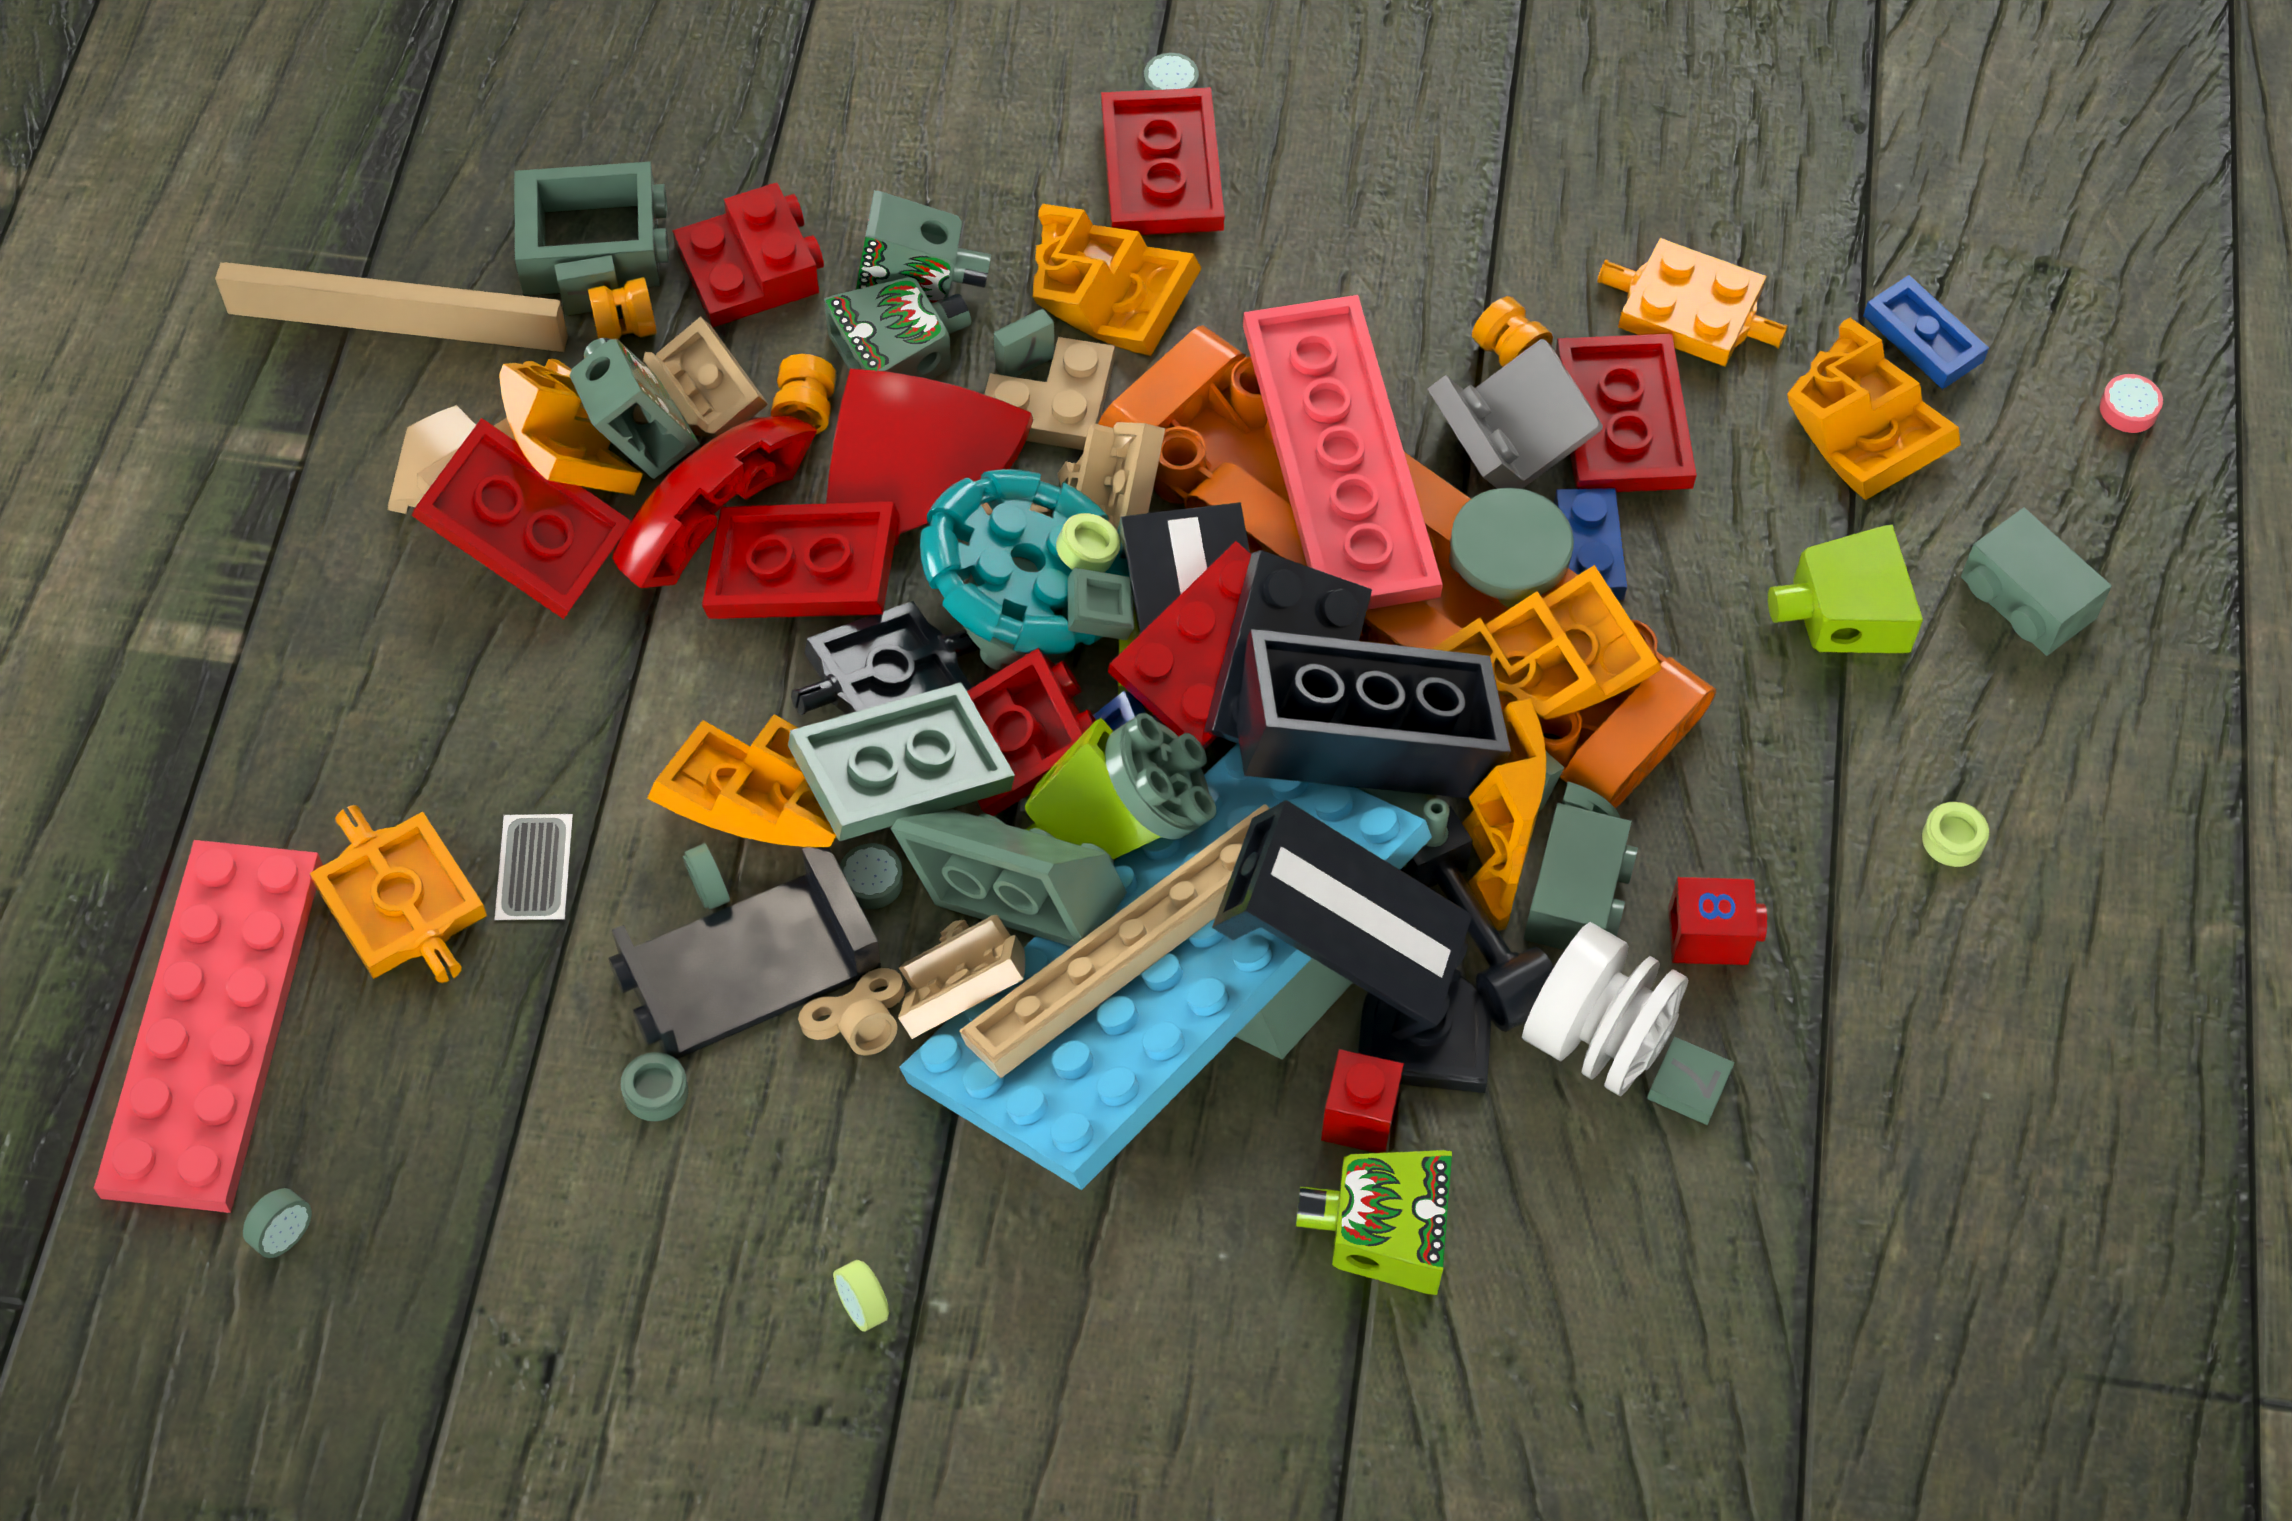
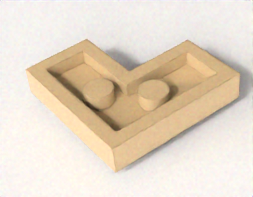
M1058 337L1047 382L990 373L984 395L1002 400L1032 413L1034 420L1026 441L1084 450L1088 428L1092 423L1098 424L1101 418L1115 361V346Z

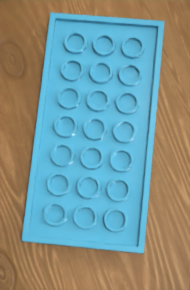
M1237 743L1204 775L1209 794L1216 805V815L1213 819L1181 839L1171 840L1160 837L1118 857L1114 861V867L1127 893L1112 917L1264 804L1272 808L1287 800L1399 870L1432 836L1425 819L1355 787L1244 776L1240 745ZM1214 918L1004 1077L1000 1078L966 1046L959 1030L1071 948L1070 946L1036 936L1024 947L1025 973L1022 981L949 1019L899 1068L909 1085L1082 1190L1312 958L1261 927L1232 940L1212 928L1215 921Z

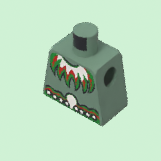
M874 190L856 290L910 277L918 281L932 304L948 297L951 281L985 288L991 254L958 248L962 220L957 215Z
M910 277L832 295L824 299L828 335L849 371L850 368L886 371L933 380L946 372L951 366L949 334L971 325L968 307L959 293L931 304L918 281Z
M600 338L594 340L586 347L584 360L572 368L569 376L589 419L600 433L651 478L655 479L699 445L697 438L658 377L618 339ZM637 404H639L648 423L637 424L634 421L633 412Z

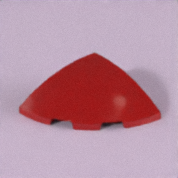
M850 368L835 431L826 504L893 501L899 514L894 544L896 546L899 543V535L901 533L928 523L927 513L939 496L950 486L964 478L978 481L981 479L983 472L1010 469L1028 438L1034 420L1032 413L1002 400L927 378L886 371Z

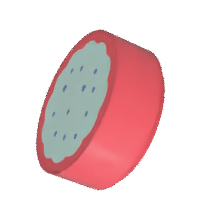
M2124 374L2113 378L2107 384L2100 400V412L2105 421L2115 429L2128 433H2138L2153 426L2161 411L2163 397L2159 388L2149 379L2140 375Z

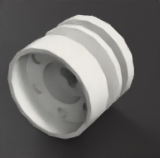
M1589 922L1582 927L1570 942L1543 985L1525 1023L1522 1038L1560 1062L1572 1053L1581 1041L1589 1044L1581 1073L1591 1080L1613 1058L1614 1061L1604 1086L1621 1097L1644 1070L1650 1068L1663 1049L1678 1020L1680 1002L1689 980L1683 974L1672 969L1666 974L1654 992L1650 989L1660 966L1659 961L1651 956L1636 967L1629 977L1623 975L1621 971L1624 967L1629 948L1627 942Z

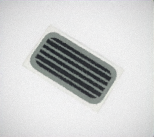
M573 814L504 815L495 920L565 919Z

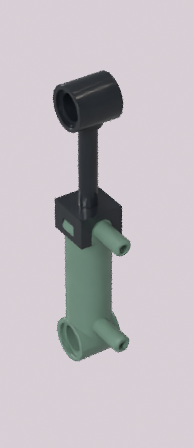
M1355 787L1426 820L1432 838L1400 870L1428 888L1438 884L1448 900L1473 915L1468 932L1490 965L1488 969L1478 973L1476 976L1478 994L1484 996L1487 1000L1491 1020L1501 1031L1507 1032L1526 1023L1530 1011L1554 966L1547 955L1537 947L1522 953L1511 952L1461 874L1467 871L1473 840L1452 807L1448 806L1445 801L1436 799L1434 795Z

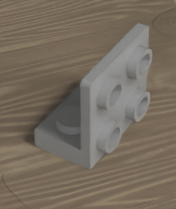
M1544 339L1537 341L1476 388L1469 385L1463 389L1447 375L1427 388L1482 477L1497 489H1523L1599 433L1603 428L1602 423L1557 354Z

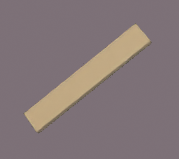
M227 262L220 263L215 277L227 313L233 315L564 352L568 339L561 302L556 299Z
M1266 804L1262 805L959 1030L966 1046L1000 1078L1004 1077L1216 918L1251 820L1270 808Z

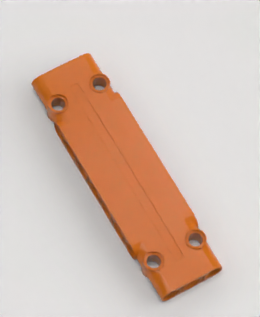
M1198 326L1116 398L1105 410L1098 424L1113 428L1116 422L1146 423L1165 428L1154 482V490L1162 499L1170 503H1185L1186 509L1241 502L1250 554L1262 550L1307 566L1251 356L1246 357L1244 353L1206 326ZM1405 453L1443 583L1441 598L1367 610L1359 641L1432 649L1478 618H1481L1484 624H1487L1510 608L1501 604L1498 598L1486 595L1473 588L1459 573L1453 570L1449 563L1450 538L1454 520L1460 509L1471 499ZM1568 568L1562 580L1554 588L1540 596L1544 598L1578 576V574ZM1638 620L1631 621L1658 660L1662 670L1635 686L1587 708L1546 720L1538 716L1543 734H1554L1561 738L1553 740L1544 737L1545 750L1564 767L1560 778L1567 783H1575L1592 790L1605 798L1615 809L1697 724L1709 708L1716 694V688L1672 657L1666 658L1657 652L1658 641L1655 633L1648 625ZM1498 693L1503 711L1510 702L1514 701Z

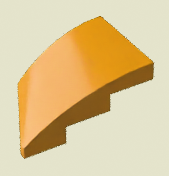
M1042 204L1038 213L1042 224V240L1040 245H1036L1035 260L1038 264V270L1033 282L1032 297L1035 302L1057 318L1096 339L1128 351L1151 356L1202 269L1193 253L1147 247L1138 231L1093 225L1085 210Z
M1851 317L1840 324L1839 338L1828 352L1820 351L1811 362L1809 372L1801 376L1787 393L1788 402L1817 449L1837 474L1864 500L1871 498L1961 445L1959 427L1923 402L1920 383L1888 361L1884 356L1882 339Z
M548 359L545 367L534 361H526L523 364H503L499 379L508 422L524 456L543 477L549 481L635 495L643 473L608 449L611 441L591 423L569 376L571 368L556 359Z
M1595 565L1544 598L1537 591L1487 624H1484L1482 619L1478 618L1432 648L1434 650L1490 656L1498 693L1512 701L1530 698L1536 714L1545 720L1563 716L1602 702L1662 670L1658 660Z
M1530 698L1510 702L1502 711L1511 752L1506 762L1496 766L1468 797L1474 810L1462 822L1473 840V847L1483 865L1470 879L1469 884L1498 931L1506 929L1546 780L1544 737L1539 718Z
M775 714L751 746L702 720L657 777L647 799L683 817L743 838L799 847H831L836 838L830 823L788 747L790 730L798 727Z

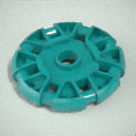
M1000 469L983 472L981 479L978 481L964 478L945 490L927 513V521L930 526L923 529L920 540L921 563L926 579L932 589H939L945 598L942 605L953 618L988 642L993 637L1013 644V651L1030 653L1037 648L1043 654L1071 652L1075 644L1079 642L1091 645L1101 639L1103 636L1068 631V577L1072 569L1059 557L1056 541L1065 522L1070 517L1076 514L1089 513L1109 521L1108 515L1094 501L1076 488L1064 482L1061 487L1040 480L1041 474L1036 472ZM1034 503L1052 510L1050 517L1031 511V504ZM982 504H989L993 510L991 515H987L981 506ZM957 539L968 542V545L958 542ZM1118 552L1112 566L1104 573L1129 577L1126 559L1120 558ZM1022 557L1030 560L1035 564L1038 572L1021 570L1014 564L1012 558ZM970 575H972L978 587L972 583L964 584L963 580L969 579ZM1061 610L1063 616H1055L1053 612Z

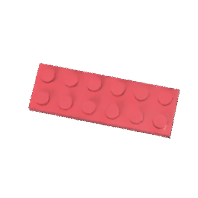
M1353 295L1244 312L1243 329L1307 566L1372 589L1367 610L1441 598L1443 583L1359 296Z
M200 840L193 841L95 1182L94 1190L100 1199L231 1213L317 889L310 876V872L323 866L317 852Z

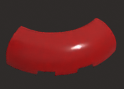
M793 416L761 417L737 425L700 447L665 477L634 515L613 552L612 558L618 569L640 588L676 585L692 556L717 527L718 519L714 513L736 494L747 500L773 484L793 480L818 430L809 423Z

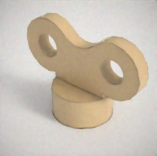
M878 968L862 976L855 988L843 996L820 997L810 1001L802 1008L798 1017L803 1034L811 1039L823 1040L834 1037L841 1032L855 1053L868 1056L881 1052L891 1044L897 1033V1022L887 1008H891L899 1003L904 996L905 986L901 974L893 969ZM879 987H887L884 991L874 992ZM830 1015L824 1021H816L821 1016Z

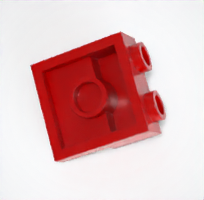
M777 182L725 198L726 214L672 230L676 249L712 328L819 293L817 269L824 267L820 246L814 235L803 238L799 228L803 227L805 223L798 199L795 194L783 196Z
M1039 648L967 691L1015 774L1011 791L978 800L981 809L991 816L997 815L1030 795L1040 779L1083 733L1097 721L1088 709L1081 713L1079 712L1073 697L1081 693L1082 690L1067 664L1061 661L1055 665Z

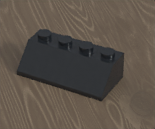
M1251 629L1248 635L1237 721L1244 776L1468 798L1496 766L1506 762L1511 752L1490 656Z

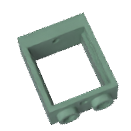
M651 161L514 171L515 263L523 296L560 293L555 265L607 255H612L618 288H623L628 280L643 277L647 287L660 286L659 263L669 262V244L666 228H658V219L668 218L665 184H654ZM638 206L639 240L545 246V212Z

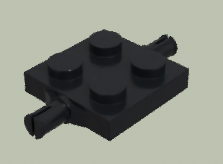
M914 601L888 609L883 612V615H871L807 638L804 654L820 676L821 681L792 690V702L795 709L798 708L797 712L800 715L830 703L846 715L960 682L965 690L968 691L973 687L959 668L957 657L980 650V648L970 638L966 629L950 635L942 634L940 630L928 623Z

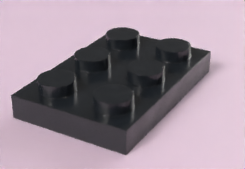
M1262 550L1253 552L1246 572L1204 732L1239 743L1237 721L1247 638L1251 629L1359 641L1372 589Z

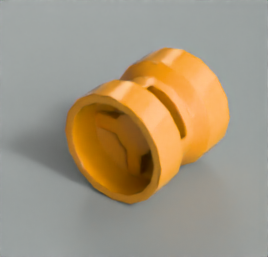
M644 277L628 280L623 288L611 290L604 285L588 289L598 339L610 338L619 340L622 335L631 333L638 337L657 334ZM616 305L621 306L623 319H618Z
M1510 296L1500 298L1491 304L1479 317L1472 331L1473 340L1487 352H1495L1499 355V363L1502 367L1540 339L1546 340L1550 345L1553 342L1552 333L1540 322H1530L1526 318L1524 307Z
M810 354L790 355L783 359L779 366L777 377L780 391L773 398L771 416H793L818 430L816 434L824 431L829 424L831 405L827 399L834 393L837 379L836 370L832 364L821 357Z

